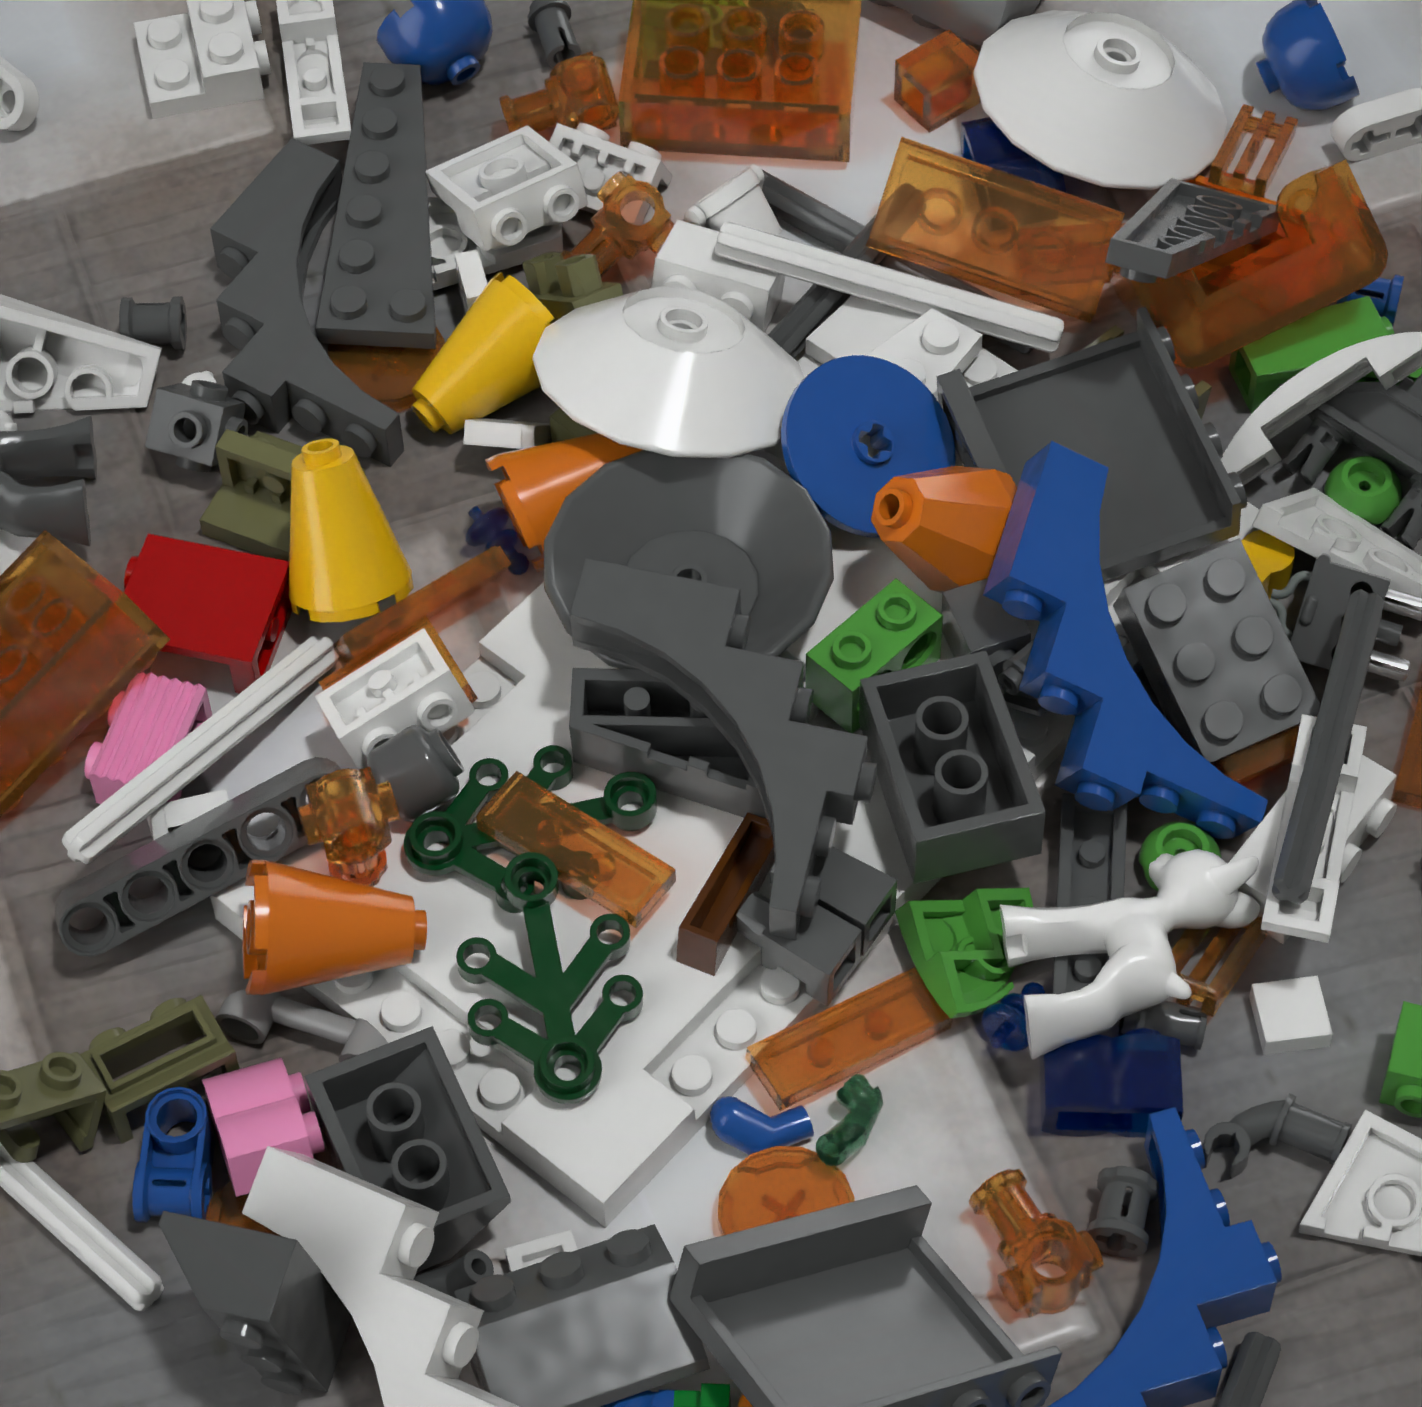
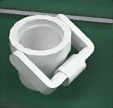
M756 164L749 165L742 172L693 204L685 212L683 219L685 222L719 232L724 222L736 223L773 235H779L783 231L762 192L765 176L762 169Z

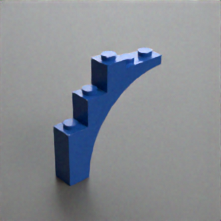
M1051 441L1025 462L983 596L1002 604V608L1016 618L1040 622L1019 690L1037 698L1038 703L1050 712L1075 716L1055 786L1075 794V800L1081 805L1099 811H1113L1135 797H1139V802L1150 810L1160 813H1175L1195 822L1197 827L1207 831L1213 838L1233 839L1261 823L1268 800L1225 776L1184 741L1151 701L1126 658L1108 609L1100 566V509L1109 467Z
M1176 1107L1149 1114L1144 1147L1153 1179L1157 1180L1160 1186L1158 1207L1161 1244L1157 1268L1142 1307L1112 1353L1073 1391L1048 1407H1183L1216 1397L1222 1369L1227 1368L1228 1365L1225 1346L1216 1327L1270 1311L1276 1284L1282 1280L1277 1254L1270 1242H1260L1252 1220L1230 1226L1229 1213L1222 1193L1218 1188L1209 1190L1201 1169L1205 1168V1157L1200 1139L1194 1129H1184Z

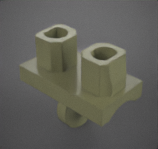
M547 252L522 263L529 290L555 318L550 324L576 308L623 295L620 283L602 282L596 256L593 254H581L563 259L562 252Z

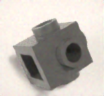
M193 380L191 386L178 383L157 388L145 447L176 456L175 464L179 467L198 472H210L212 466L219 465L215 446L226 429L247 436L248 422L243 419L246 409L245 403L228 397V388L226 386L209 381Z

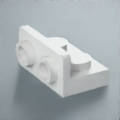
M557 123L549 142L578 164L589 204L581 209L639 230L658 185L668 187L672 178V174L660 160L662 155L655 149L634 141L629 143L628 148L609 142L610 135L589 124L579 123L577 128L573 129Z
M424 628L314 696L338 739L365 778L372 777L367 766L368 754L407 727L418 725L429 733L437 728L441 733H444L471 716L475 710Z

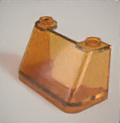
M1346 159L1318 167L1292 180L1282 188L1277 197L1276 212L1286 235L1285 237L1199 280L1193 269L1186 270L1168 279L1157 277L1156 283H1143L1125 278L1119 274L1121 268L1119 266L1106 272L1119 300L1136 322L1137 309L1146 306L1155 327L1164 326L1167 329L1175 351V361H1173L1175 366L1188 369L1206 366L1371 284L1381 276L1387 266L1388 251L1386 243Z

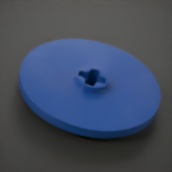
M852 355L833 359L822 364L798 384L790 396L784 411L781 444L790 477L807 489L825 520L852 534L880 538L871 522L875 495L893 477L955 466L956 456L953 434L946 414L935 396L909 371L881 358ZM865 435L870 436V446L879 450V453L872 458L868 456V446L859 442V439Z

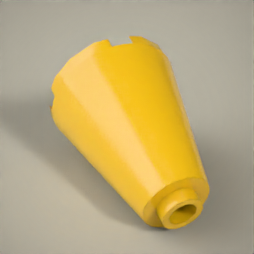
M502 272L497 273L485 286L413 386L412 392L417 399L411 405L413 412L433 433L442 428L447 433L453 434L464 428L465 420L483 418L539 388L541 385L532 357L544 329L555 319L553 315L516 278L511 275L504 278Z
M331 438L319 439L305 444L301 449L302 453L297 455L291 463L289 599L292 611L299 615L301 608L308 610L310 621L320 623L346 622L380 613L378 601L393 594L395 595L396 604L407 598L414 588L412 570L354 450L351 447L339 445L338 440Z

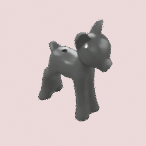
M88 416L66 425L46 429L0 431V529L18 537L57 538L90 546V520L87 510L84 479L52 487H29L19 484L16 480L51 476H77L96 479L97 458L94 446L92 417Z

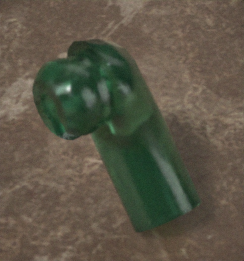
M853 1075L836 1092L838 1103L844 1106L849 1113L820 1136L816 1142V1153L826 1165L839 1166L866 1145L884 1105L879 1087L873 1088L864 1075Z

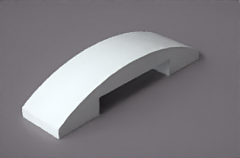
M276 0L294 139L306 145L349 140L351 125L333 0Z
M1422 332L1386 335L1354 344L1315 362L1289 379L1259 405L1234 435L1221 458L1227 473L1236 472L1244 486L1280 462L1282 459L1269 440L1371 371L1377 376L1385 390H1388L1421 368Z
M1302 714L1272 864L1261 930L1329 943L1367 727L1353 724L1309 896L1303 903L1294 904L1289 900L1280 901L1275 898L1272 893V886L1317 717Z

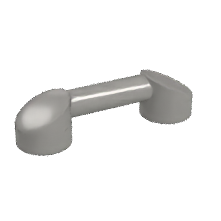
M245 989L230 994L224 1000L215 1018L223 1032L234 1039L249 1044L263 1043L273 1022L343 1044L345 1046L339 1057V1062L388 1043L373 1025L362 1018L354 1020L282 997L278 992L261 996L246 995Z

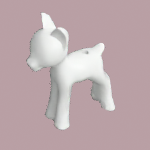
M1199 849L1181 852L1175 856L1165 853L1161 854L1156 861L1151 862L1149 865V876L1159 890L1156 897H1121L1089 905L1050 908L1000 904L1003 945L1009 968L1034 960L1059 956L1108 953L1109 960L1094 981L1080 990L1062 994L1023 995L1026 1031L1032 1060L1065 1044L1109 1030L1121 1018L1158 1005L1169 997L1188 999L1192 991L1189 984L1177 975L1176 964L1167 934L1173 929L1181 928L1206 929L1214 926L1230 929L1240 928L1254 921L1259 915L1260 905L1252 896L1238 892L1237 889L1255 874L1259 865L1258 858L1250 856L1226 863L1218 855Z

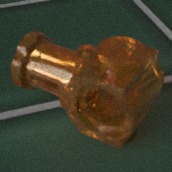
M592 51L559 62L552 69L549 78L544 79L543 89L511 99L508 95L499 97L510 133L527 125L539 133L556 127L557 123L576 129L579 123H585L605 131L617 127L616 121L621 115V109L606 62L602 58L594 56Z
M621 171L617 172L604 184L596 195L603 203V207L590 219L594 228L571 251L563 250L562 255L563 259L581 254L595 255L602 278L622 257L633 260L640 252L647 251L648 249L657 254L674 226V223L671 221V214L664 208L662 195L656 187L648 182L636 181L630 174L625 176ZM634 200L646 201L652 206L655 213L646 224L632 225L625 221L621 215L625 205Z
M369 766L363 769L347 768L336 770L326 774L314 783L305 785L309 804L297 807L308 846L320 843L325 852L329 873L332 877L372 887L380 882L381 876L388 868L387 855L384 849L392 842L389 823L400 820L398 807L389 781L376 784ZM364 863L365 871L363 873H359L357 864Z
M1007 1169L987 1179L973 1192L969 1199V1205L976 1215H984L1001 1240L996 1251L1007 1270L997 1275L1000 1289L1012 1309L1016 1312L1024 1309L1029 1318L1039 1313L1056 1314L1063 1312L1074 1304L1080 1291L1089 1287L1091 1273L1103 1267L1101 1252L1087 1231L1080 1230L1077 1232L1072 1223L1057 1219L1055 1214H1041L1025 1190L1027 1180L1020 1169ZM1042 1264H1054L1061 1267L1066 1274L1057 1278H1048L1039 1274L1035 1268Z

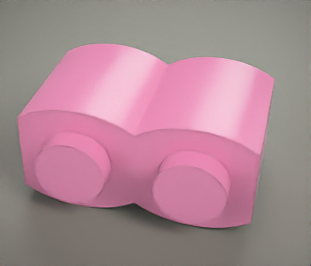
M282 1058L202 1080L215 1133L236 1197L250 1192L267 1146L304 1154L313 1159V1154L325 1151L316 1114L314 1111L310 1112V1103L300 1072L288 1075Z

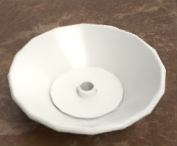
M1051 10L1012 19L983 41L973 72L983 110L1014 146L1053 171L1106 188L1155 190L1162 188L1171 178L1181 181L1194 179L1221 154L1228 122L1216 87L1185 53L1158 32L1138 20L1116 13Z
M659 286L576 308L544 329L532 357L542 391L573 421L619 444L671 457L731 458L774 447L781 442L782 419L788 400L794 389L805 378L799 363L728 303L708 293L684 287Z

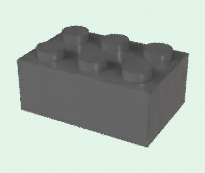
M1240 538L1124 588L1113 604V608L1167 720L1187 744L1216 768L1297 733L1302 714L1318 716L1321 704Z
M987 651L860 679L859 724L863 735L868 736L867 748L872 763L878 764L877 777L914 884L1041 854L1046 811Z

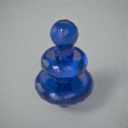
M478 506L473 507L468 514L474 520V523L465 534L466 543L472 547H477L488 542L484 549V554L488 559L496 560L502 557L506 561V567L510 573L514 575L524 574L529 568V559L514 548L519 538L517 531L511 528L502 531L509 520L508 511L502 507H496L483 513Z
M1037 982L1027 983L1022 988L1021 994H1007L1000 1003L992 1004L985 1009L982 1014V1026L993 1047H1001L1007 1051L1017 1052L1029 1046L1023 995L1046 994L1042 985Z

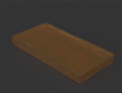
M901 137L866 247L1090 323L1096 313L1110 265L1105 263L1110 240L1120 230L1125 213Z

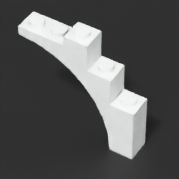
M267 1146L242 1213L282 1237L298 1240L319 1267L321 1273L354 1319L374 1364L384 1407H519L458 1379L462 1367L469 1363L477 1349L479 1342V1331L477 1328L484 1310L414 1280L418 1267L427 1260L434 1244L433 1228L439 1212L304 1154Z

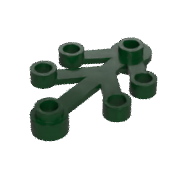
M550 745L543 747L536 753L533 760L534 767L496 817L491 820L471 824L484 803L501 801L506 797L510 789L509 774L505 764L494 758H485L472 766L469 772L470 780L445 812L431 811L415 819L404 837L405 856L414 869L426 875L439 876L457 871L494 891L497 903L503 910L509 913H521L523 910L514 907L504 892V873L506 868L478 852V850L500 846L517 856L527 852L541 853L550 858L555 864L558 878L561 880L562 890L567 896L577 900L588 899L597 893L601 884L600 868L597 861L586 854H573L543 837L610 823L625 831L640 830L648 825L656 815V788L654 783L644 774L623 772L615 775L608 781L604 789V797L536 810L550 790H560L566 787L573 778V762L569 751L561 746ZM550 763H558L564 766L563 769L555 773L543 770ZM486 776H495L500 779V781L491 786L479 783ZM626 804H637L641 807L632 811L621 809ZM435 843L447 845L446 848L433 851L427 849ZM584 871L591 875L588 880L583 882H575L569 878L573 873ZM534 881L522 885L526 888L523 892L524 894H536Z
M527 852L516 856L509 862L505 869L504 882L506 896L514 907L523 910L535 977L498 955L494 945L487 939L480 937L467 939L459 946L456 954L457 967L460 976L465 981L473 984L489 982L543 1016L547 1039L510 1019L506 1007L501 1002L495 999H482L470 1008L468 1012V1027L471 1037L477 1043L486 1046L499 1043L534 1065L535 1083L540 1092L548 1099L558 1103L572 1104L585 1100L599 1086L602 1077V1063L598 1052L621 1021L632 1020L641 1012L643 1007V990L641 984L632 976L616 975L610 978L602 989V1003L575 1035L570 1011L607 961L619 959L627 953L630 947V927L624 918L616 914H604L596 918L590 927V938L563 973L550 910V904L555 901L559 891L558 871L553 861L541 853ZM530 881L539 882L544 886L543 891L535 895H526L520 891V888L523 884ZM612 929L618 931L622 938L615 944H605L598 939V936L601 932ZM474 953H482L489 958V962L481 968L469 967L465 960ZM626 990L631 992L635 999L626 1006H619L614 1004L610 997L617 991ZM486 1014L495 1015L501 1020L500 1024L492 1030L481 1029L476 1025V1022L481 1016ZM565 1064L575 1065L581 1071L577 1078L570 1081L558 1078L555 1072L560 1066Z

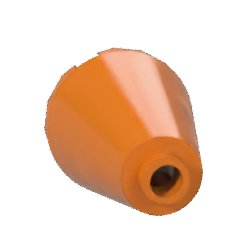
M599 433L500 453L485 459L489 471L501 467L505 479L494 483L523 547L528 546V549L537 546L541 556L530 560L537 573L544 570V540L565 497L604 464L642 451V449L619 444Z
M250 860L248 863L245 886H254V900H249L248 905L243 907L244 979H249L245 989L246 995L262 996L411 964L414 950H425L427 940L426 911L415 910L412 896L267 860Z

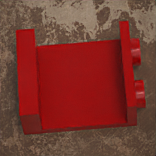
M148 533L139 556H132L127 564L124 576L125 590L119 605H112L107 612L103 627V637L105 642L110 644L114 662L118 669L129 670L137 647L229 665L235 693L240 694L270 670L291 616L289 561Z

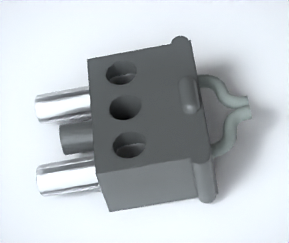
M1323 553L1319 558H1316L1312 572H1298L1290 578L1284 589H1273L1270 602L1277 612V616L1299 661L1330 670L1333 661L1332 649L1338 642L1342 627L1341 619L1346 613L1351 588L1355 583L1360 581L1368 583L1372 587L1373 593H1378L1384 600L1383 610L1422 621V611L1386 601L1385 597L1421 608L1422 598L1390 589V579L1331 562V557ZM1304 580L1309 581L1294 632L1286 627V609L1277 599L1289 597L1294 593L1298 583ZM1381 619L1375 641L1397 647L1403 625ZM1375 650L1372 651V660L1410 671V662L1408 660ZM1369 662L1368 672L1401 682L1405 681L1408 677L1407 673Z

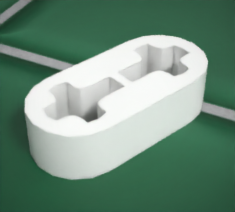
M1422 88L1408 89L1351 107L1340 114L1333 122L1331 136L1343 156L1350 161H1361L1422 142Z

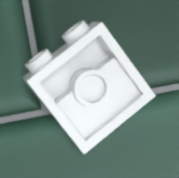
M186 0L189 13L133 23L153 119L265 99L261 75L271 74L265 40L253 42L252 35L262 33L256 0L245 2L244 0Z
M528 125L425 171L431 191L455 211L461 232L485 252L490 249H502L518 244L528 232L541 226H550L568 221L576 215L579 209L589 205L578 164Z

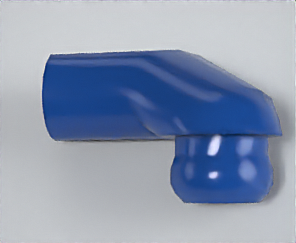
M727 1096L717 1100L710 1111V1121L716 1136L723 1142L751 1157H763L814 1136L812 1123L802 1105L769 1117L747 1103L742 1102L737 1097Z

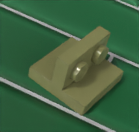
M226 429L215 446L223 484L199 520L202 534L260 556L289 561L291 463L297 455L302 453V446L258 430L253 436H246Z

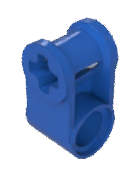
M184 1087L167 1088L156 1094L148 1104L145 1113L140 1160L137 1163L133 1181L132 1206L136 1222L147 1223L151 1216H161L163 1211L204 1220L209 1219L212 1201V1167L216 1139L206 1104L201 1096L192 1089ZM180 1122L195 1123L192 1130L182 1136L166 1135L172 1126Z

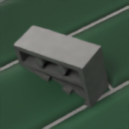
M572 669L569 731L573 762L612 775L623 772H638L647 776L658 790L743 818L749 812L767 819L760 793L736 749L704 712L667 683L640 669Z

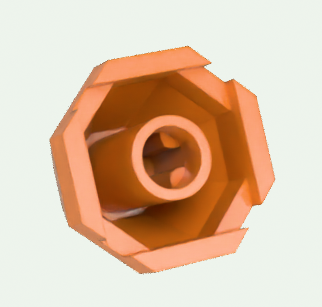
M950 466L895 476L876 493L871 522L880 539L930 590L942 593L989 577L1017 486L1010 474L995 469Z

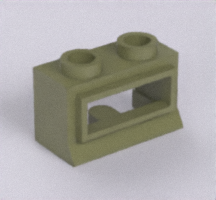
M202 995L188 1002L184 998L169 999L153 1010L149 1021L128 1031L120 1027L105 1030L91 1041L89 1050L80 1054L107 1089L102 1109L121 1144L134 1138L127 1119V1112L151 1101L156 1094L167 1088H189L188 1082L220 1066L223 1074L240 1069L234 1048L226 1039ZM202 1035L205 1036L147 1066H144L116 1081H113L114 1078L128 1071H131L193 1039H196Z
M54 1052L45 1056L42 1061L9 1071L0 1070L1 1144L14 1160L21 1163L33 1161L37 1156L40 1136L30 1122L53 1115L80 1151L92 1148L107 1089L78 1052L71 1054Z

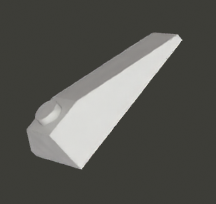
M0 294V410L18 414L45 410L73 409L80 411L142 408L148 406L162 348Z

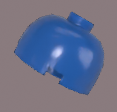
M410 0L414 7L409 9L401 18L394 9L384 19L377 31L376 41L387 58L393 64L420 65L422 84L440 85L450 81L453 85H458L471 79L481 67L479 61L488 50L493 32L491 14L484 0Z
M1294 0L1278 10L1266 24L1262 37L1265 58L1256 62V66L1269 94L1280 89L1291 105L1302 110L1322 111L1335 107L1359 96L1360 93L1354 76L1349 77L1344 67L1347 60L1321 3H1318L1317 0Z

